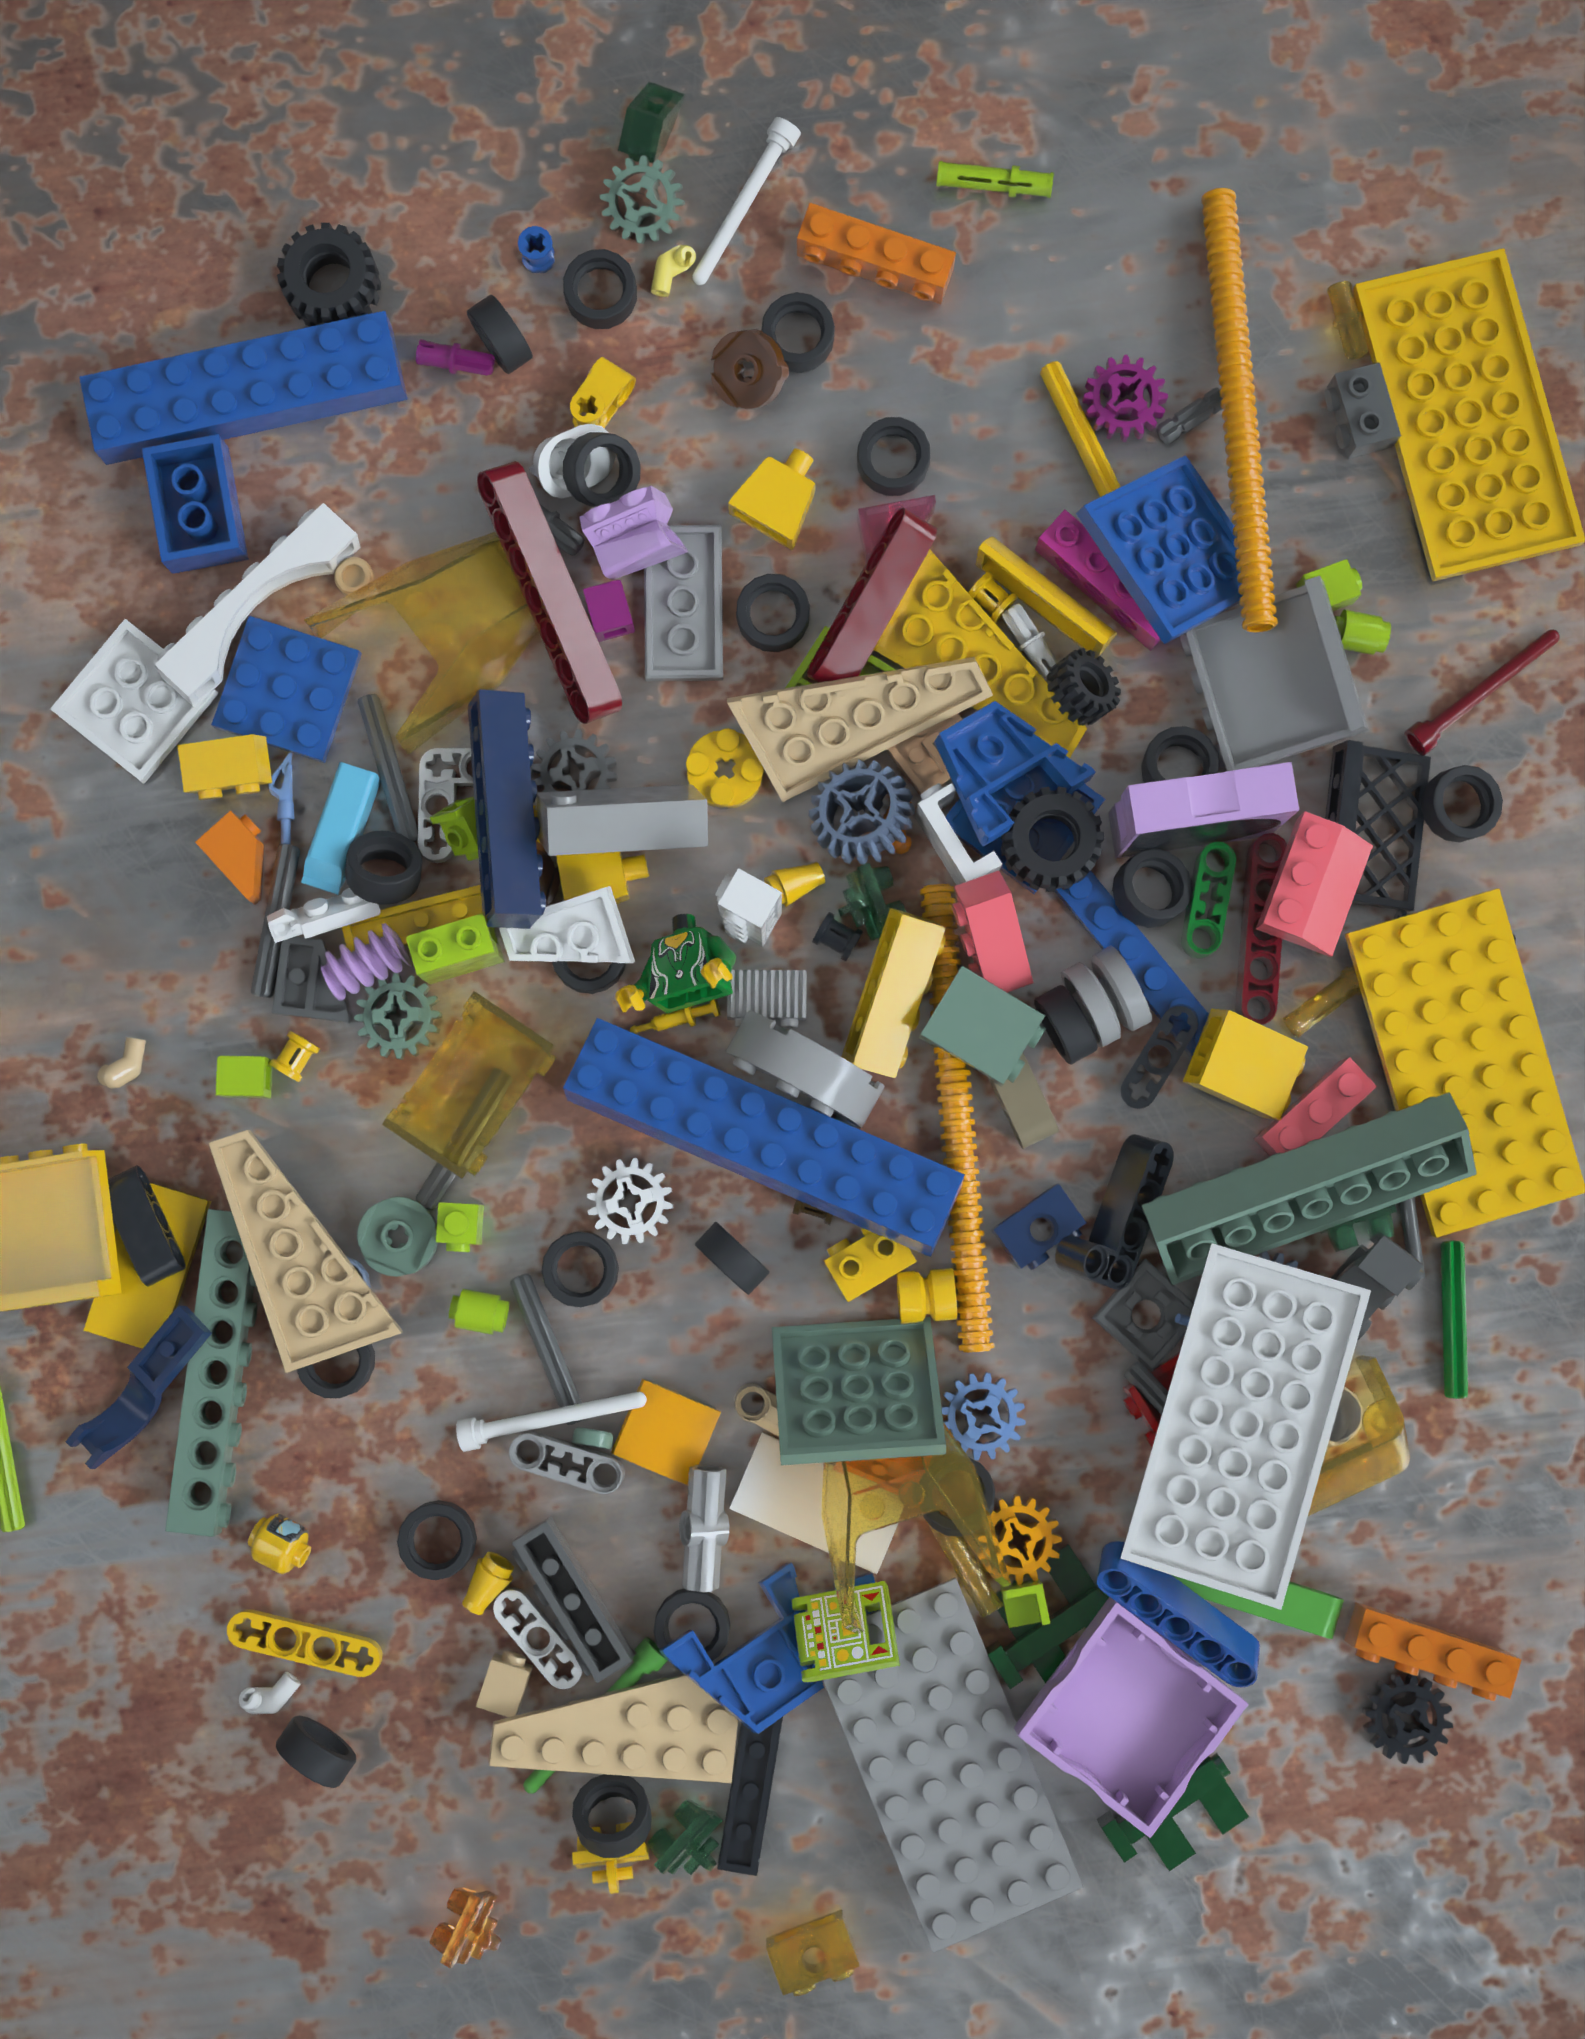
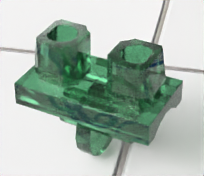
M870 863L857 867L856 871L846 876L850 888L842 892L847 905L839 908L838 913L841 918L852 915L856 928L865 925L870 940L874 941L881 937L890 908L906 912L900 900L885 904L881 891L894 886V879L889 867L871 868Z
M1394 1204L1320 1231V1233H1328L1329 1240L1336 1252L1359 1246L1353 1225L1363 1222L1366 1223L1370 1238L1377 1233H1383L1388 1238L1395 1236L1391 1215L1396 1213L1397 1209Z
M687 1799L673 1815L686 1829L679 1838L676 1839L667 1828H661L647 1842L651 1851L658 1859L654 1866L662 1874L668 1871L674 1875L690 1856L692 1857L683 1866L690 1875L700 1865L710 1872L717 1865L710 1854L718 1847L719 1843L710 1836L702 1846L701 1844L723 1819L715 1811L705 1810L693 1800Z

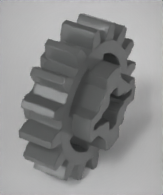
M580 729L576 730L574 738H569L565 731H560L561 741L556 743L549 737L546 741L550 749L547 752L537 750L536 754L542 760V764H533L532 770L537 774H541V777L536 778L535 782L537 788L545 787V790L542 792H557L554 789L555 787L557 789L565 787L570 791L587 790L592 779L599 777V775V782L593 790L611 789L607 783L617 781L618 779L616 773L608 770L617 765L615 758L604 757L610 750L609 746L603 744L596 747L598 738L595 734L584 740ZM575 748L589 751L596 758H584L576 753ZM561 753L562 758L557 767L550 769L552 761ZM570 758L573 759L574 764L577 765L579 770H583L579 772V788L571 776L568 775L570 774L571 767Z

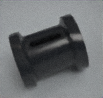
M829 912L815 934L812 943L816 945L824 944L841 954L842 960L847 961L863 931L859 928L854 931L835 920L834 914Z

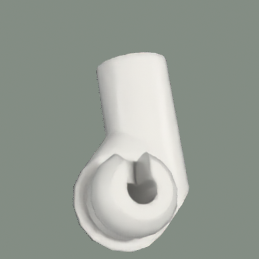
M285 1672L273 1687H248L244 1689L239 1695V1704L241 1708L250 1714L277 1713L301 1683L294 1675Z

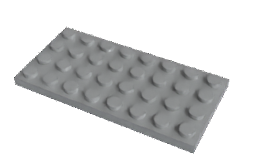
M952 1578L891 1604L900 1666L823 1680L933 1953L1083 1888L1024 1741L1017 1735L1014 1729L1016 1726L1015 1719L987 1655L957 1578ZM881 1610L866 1615L870 1644L885 1642Z

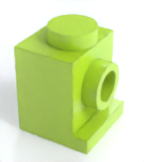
M474 797L456 800L430 817L432 824H440L445 834V839L455 856L465 854L468 861L479 858Z

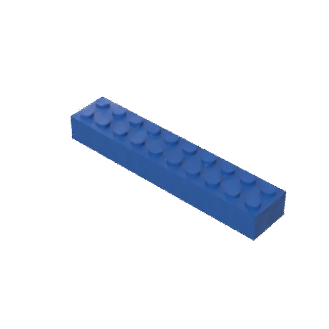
M599 1018L596 1019L563 1087L567 1101L929 1257L933 1254L965 1174Z

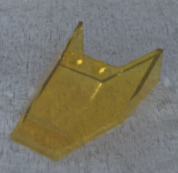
M496 531L406 562L304 619L316 637L322 639L356 612L382 603H388L397 610L436 660L439 669L437 675L395 736L408 755L467 711L468 704L479 689L494 690L500 686L538 631Z
M944 1422L946 1454L823 1463L822 1521L842 1624L844 1628L855 1634L864 1631L854 1598L856 1544L858 1539L865 1533L934 1511L946 1512L993 1579L1003 1587L1011 1585L976 1467Z

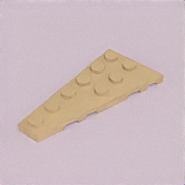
M245 1130L209 1143L286 1373L403 1333L396 1321L250 1130Z

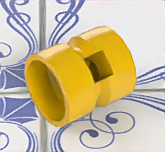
M953 1268L932 1269L929 1271L927 1278H923L919 1272L915 1271L899 1272L896 1274L901 1324L922 1322L927 1314H930L934 1321L957 1320V1300Z

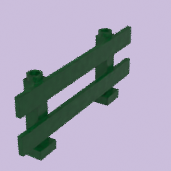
M1069 1544L1057 1551L1060 1554L1059 1558L1048 1557L1046 1561L1051 1567L1049 1572L1069 1603L1049 1616L1050 1624L1042 1625L1041 1622L1009 1628L1016 1638L1014 1641L1003 1648L997 1640L985 1648L988 1657L1009 1689L1023 1681L1019 1671L1031 1663L1046 1684L1066 1657L1059 1644L1084 1627L1087 1628L1109 1599V1596L1095 1585ZM1000 1589L991 1595L989 1599L1008 1626ZM1218 1753L1211 1757L1205 1758L1196 1768L1185 1792L1151 1838L1121 1815L1115 1819L1110 1810L1099 1817L1097 1821L1124 1863L1138 1854L1133 1844L1146 1836L1170 1872L1196 1854L1172 1818L1199 1799L1222 1835L1243 1822L1249 1815L1227 1784L1225 1778L1231 1773Z

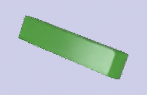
M1172 1575L1205 1600L1329 1639H1333L1344 1599L1289 1581L1283 1606L1280 1610Z

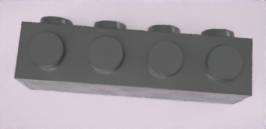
M550 1516L518 1536L512 1542L515 1547L512 1554L520 1568L524 1572L529 1570L536 1584L533 1585V1588L541 1603L545 1607L550 1605L557 1617L554 1623L565 1641H572L578 1651V1654L575 1655L576 1660L586 1676L592 1675L596 1683H599L632 1662L634 1652L552 1517Z

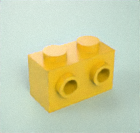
M250 734L177 745L183 790L185 793L198 794L199 800L223 797L222 790L236 789L237 795L260 792L259 785L272 783L266 736Z
M862 1228L860 1230L864 1237L850 1244L847 1238L826 1249L830 1257L823 1261L846 1301L850 1302L916 1263L917 1261L911 1250L884 1236Z

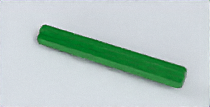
M1444 1241L1441 1243L1444 1394L1450 1399H1464L1468 1396L1465 1245L1462 1241Z

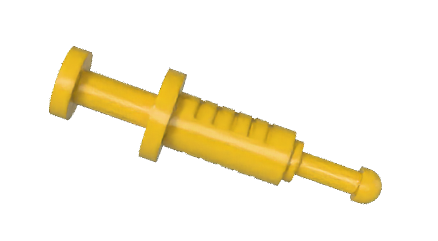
M714 999L709 1004L692 1008L691 1006L668 1014L657 1015L651 1019L650 1023L632 1026L630 1032L637 1035L639 1032L649 1029L659 1032L683 1025V1023H689L690 1027L696 1026V1017L713 1013L715 1017L720 1016L719 1004L717 999Z

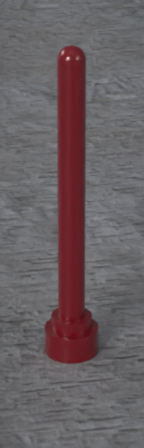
M1554 629L1546 631L1432 721L1416 722L1404 732L1409 745L1415 752L1423 756L1433 750L1438 745L1437 741L1441 738L1440 733L1554 646L1560 639L1559 632Z

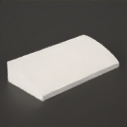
M762 1432L729 1509L877 1574L907 1499L838 1470L839 1466L831 1462L781 1465L779 1439Z

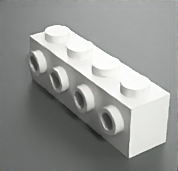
M738 868L733 877L729 874L724 877L715 894L717 896L716 901L719 902L717 906L719 907L721 922L724 925L723 928L726 929L724 933L743 944L749 939L763 947L782 914V892Z

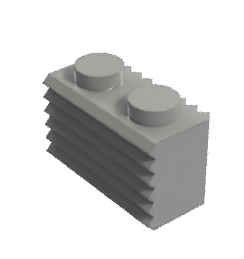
M731 970L730 973L733 975V978L730 982L733 994L727 996V1020H735V1027H740L748 1010L775 1020V1025L782 1028H797L798 1021H806L807 970Z

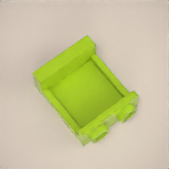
M482 914L415 933L406 938L416 975L429 985L505 962L495 927H488L486 919Z

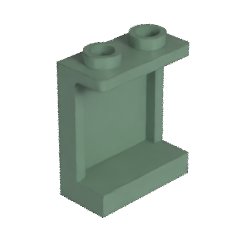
M962 966L919 1038L930 1045L935 1044L993 1079L994 1083L1001 1087L1006 1080L1013 1083L1025 1065V1062L1019 1059L1027 1045L1034 1049L1046 1030L1045 1027L1040 1025L1045 1015Z

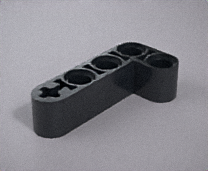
M1137 1134L1129 1136L1124 1141L1089 1240L1067 1236L1059 1242L1056 1248L1055 1262L1061 1270L1115 1290H1122L1128 1286L1133 1278L1150 1230L1142 1205L1162 1196L1173 1165L1174 1151L1169 1143Z

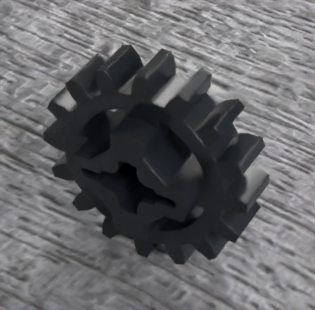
M1393 1673L1391 1674L1392 1684L1387 1685L1381 1680L1377 1681L1378 1688L1381 1690L1378 1695L1370 1692L1367 1693L1366 1696L1373 1702L1372 1707L1362 1708V1713L1371 1718L1370 1722L1363 1725V1729L1367 1733H1376L1370 1740V1743L1375 1748L1384 1745L1382 1754L1387 1758L1391 1759L1397 1752V1758L1402 1764H1407L1409 1755H1412L1418 1763H1423V1752L1428 1751L1432 1755L1437 1756L1438 1752L1434 1744L1437 1741L1444 1744L1448 1743L1449 1740L1442 1734L1443 1729L1453 1728V1723L1444 1718V1715L1451 1712L1452 1708L1447 1703H1439L1445 1693L1439 1688L1430 1691L1433 1682L1424 1677L1418 1684V1679L1415 1675L1408 1673L1405 1681H1403L1398 1674ZM1407 1692L1404 1697L1391 1700L1395 1695ZM1429 1704L1432 1709V1724L1429 1722L1426 1713ZM1397 1710L1402 1714L1404 1712L1411 1714L1420 1725L1417 1726L1414 1723L1410 1724L1402 1721L1401 1717L1394 1711ZM1383 1713L1386 1714L1389 1723L1386 1729L1387 1735L1382 1724ZM1423 1736L1421 1740L1408 1744L1410 1739Z

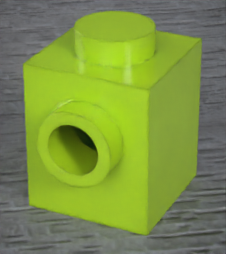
M438 1202L436 1243H446V1251L470 1252V1244L481 1245L484 1205Z

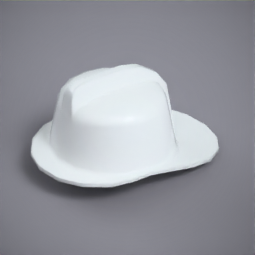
M595 424L579 425L554 437L546 438L538 445L534 453L533 465L529 467L531 474L537 476L543 489L548 494L561 499L572 496L567 490L563 479V460L567 449L578 437L589 432L609 433L602 426ZM597 447L588 455L584 464V478L588 488L604 480L612 470L616 458L613 450L607 447Z

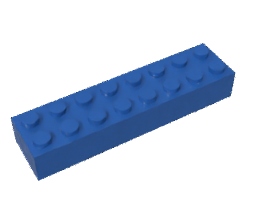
M386 311L79 377L94 451L106 465L142 458V448L216 434H219L225 440L408 400L393 328Z

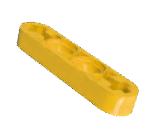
M246 1609L240 1611L230 1619L227 1625L228 1639L238 1648L343 1674L366 1677L371 1675L382 1662L383 1652L375 1640L257 1610ZM248 1618L251 1620L250 1625L252 1628L263 1630L266 1628V1622L271 1623L272 1625L266 1634V1645L260 1643L264 1637L261 1634L252 1633L247 1639L242 1638L243 1631L237 1629V1624H242ZM288 1627L294 1631L296 1643L293 1648L282 1649L276 1644L275 1633L279 1628ZM328 1637L334 1642L335 1653L331 1658L322 1659L315 1654L313 1648L317 1638ZM344 1641L350 1643L346 1649L349 1652L358 1653L363 1647L368 1648V1656L374 1658L373 1662H368L362 1668L358 1666L359 1659L346 1656L344 1664L339 1663L338 1660L344 1651Z

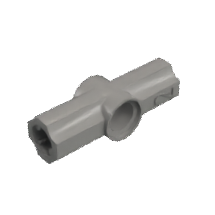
M695 1465L689 1467L687 1510L682 1512L679 1522L680 1539L684 1546L682 1587L686 1590L713 1592V1590L719 1589L721 1546H724L729 1538V1519L724 1510L726 1469L722 1466Z

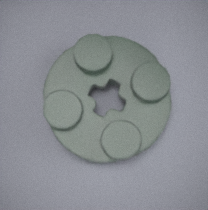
M405 1197L388 1198L373 1205L363 1215L357 1231L358 1245L365 1257V1261L375 1271L395 1277L413 1274L427 1265L436 1252L438 1243H436L437 1221L429 1210L416 1200ZM399 1225L405 1227L404 1234L409 1236L407 1243H400L398 1248H394L391 1246L393 1239L388 1237V1232L390 1229L397 1230Z

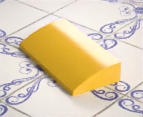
M995 537L987 538L979 546L975 563L979 569L985 573L987 571L994 574L993 579L1011 594L1017 595L1020 601L1078 646L1085 648L1086 652L1088 650L1094 651L1095 658L1104 652L1117 635L1115 630Z

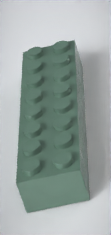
M1450 1092L1438 1097H1429L1421 1103L1408 1108L1388 1112L1370 1122L1350 1126L1344 1131L1329 1137L1312 1140L1306 1145L1291 1151L1274 1154L1266 1160L1253 1165L1236 1168L1228 1174L1212 1180L1198 1182L1190 1188L1174 1194L1157 1197L1152 1202L1142 1205L1171 1285L1203 1274L1211 1243L1254 1256L1474 1176L1477 1173L1468 1127Z

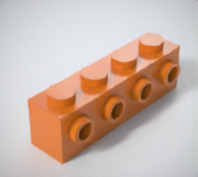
M809 203L797 236V256L803 257L814 264H823L838 269L849 276L861 277L876 282L878 285L888 289L906 292L923 301L942 304L954 270L956 252L813 203Z
M1355 1602L1344 1639L1345 1642L1357 1648L1355 1655L1375 1663H1379L1380 1657L1395 1661V1669L1418 1676L1419 1669L1433 1673V1681L1451 1688H1457L1458 1682L1473 1686L1472 1694L1491 1701H1495L1497 1695L1511 1698L1522 1659L1510 1652Z

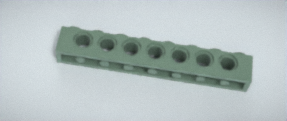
M208 1209L194 1314L212 1334L187 1363L165 1532L214 1537L222 1533V1527L227 1528L230 1521L231 1504L226 1503L228 1487H233L236 1477V1463H231L233 1447H238L242 1432L241 1423H236L238 1407L244 1406L247 1394V1384L242 1383L243 1368L249 1366L252 1356V1343H247L249 1327H254L257 1318V1303H252L254 1287L257 1286L244 1247L243 1257L238 1263H232L226 1255L227 1247L233 1241L239 1242L243 1247L232 1211ZM227 1281L234 1282L238 1288V1296L232 1303L226 1302L221 1295L222 1286ZM223 1320L227 1321L233 1329L232 1338L227 1343L221 1342L216 1336V1327ZM217 1360L223 1362L228 1371L227 1377L222 1383L216 1382L210 1372L212 1364ZM210 1401L217 1402L222 1408V1417L217 1423L211 1422L205 1414L206 1405ZM204 1441H209L216 1447L217 1456L212 1463L206 1462L200 1455V1447ZM199 1481L205 1482L211 1489L212 1494L208 1503L199 1501L195 1496V1486Z

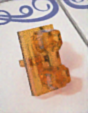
M464 1887L455 1888L452 1891L447 1902V1909L461 1916L456 1928L447 1922L440 1923L435 1928L429 1941L433 1947L443 1954L440 1963L448 1968H453L455 1963L467 1964L470 1956L481 1960L485 1949L492 1951L499 1949L502 1940L493 1933L498 1920L489 1916L498 1898L497 1895L489 1890L475 1892Z

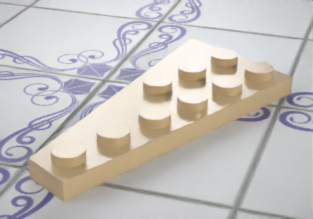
M975 657L731 697L727 698V703L782 802H785L818 785V782L830 779L829 770L836 772L838 775L843 772V763L851 768L857 764L858 759L865 761L993 696V693Z
M685 1674L668 1679L665 1677L606 1692L605 1695L590 1699H579L547 1710L540 1709L493 1721L488 1763L489 1766L731 1783L738 1719Z

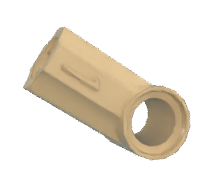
M747 1383L741 1386L734 1397L735 1409L738 1415L743 1420L752 1422L779 1436L776 1395L756 1383ZM749 1392L759 1393L764 1399L762 1408L755 1413L746 1412L741 1406L742 1398Z

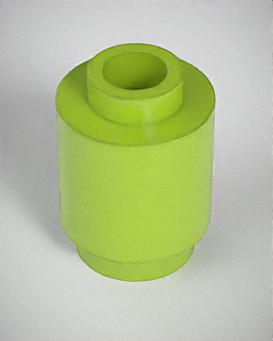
M1345 609L1340 616H1334L1344 650L1370 655L1375 654V652H1385L1391 635L1390 622L1383 621L1381 616Z
M462 1289L460 1296L453 1295L449 1319L455 1320V1328L490 1335H493L494 1331L503 1333L507 1323L510 1302L501 1300L500 1295Z

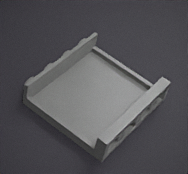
M1320 576L1305 580V585L1275 595V602L1272 604L1276 606L1277 611L1273 616L1277 618L1278 624L1271 630L1256 633L1244 630L1242 628V621L1245 619L1241 617L1240 613L1244 607H1240L1219 614L1180 636L1186 657L1193 656L1197 669L1191 671L1197 694L1204 693L1208 706L1202 708L1205 724L1208 731L1215 730L1219 744L1214 746L1218 751L1219 768L1226 766L1227 771L1258 767L1369 731L1325 584Z

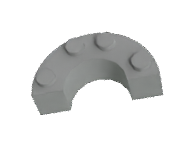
M748 1010L726 1050L728 1054L735 1057L733 1065L750 1075H754L756 1070L779 1080L776 1087L785 1093L797 1098L801 1092L813 1099L810 1107L830 1118L832 1114H835L836 1120L862 1129L885 1086L879 1081L876 1083L871 1081L873 1076L792 1029L788 1031L775 1025L776 1022Z

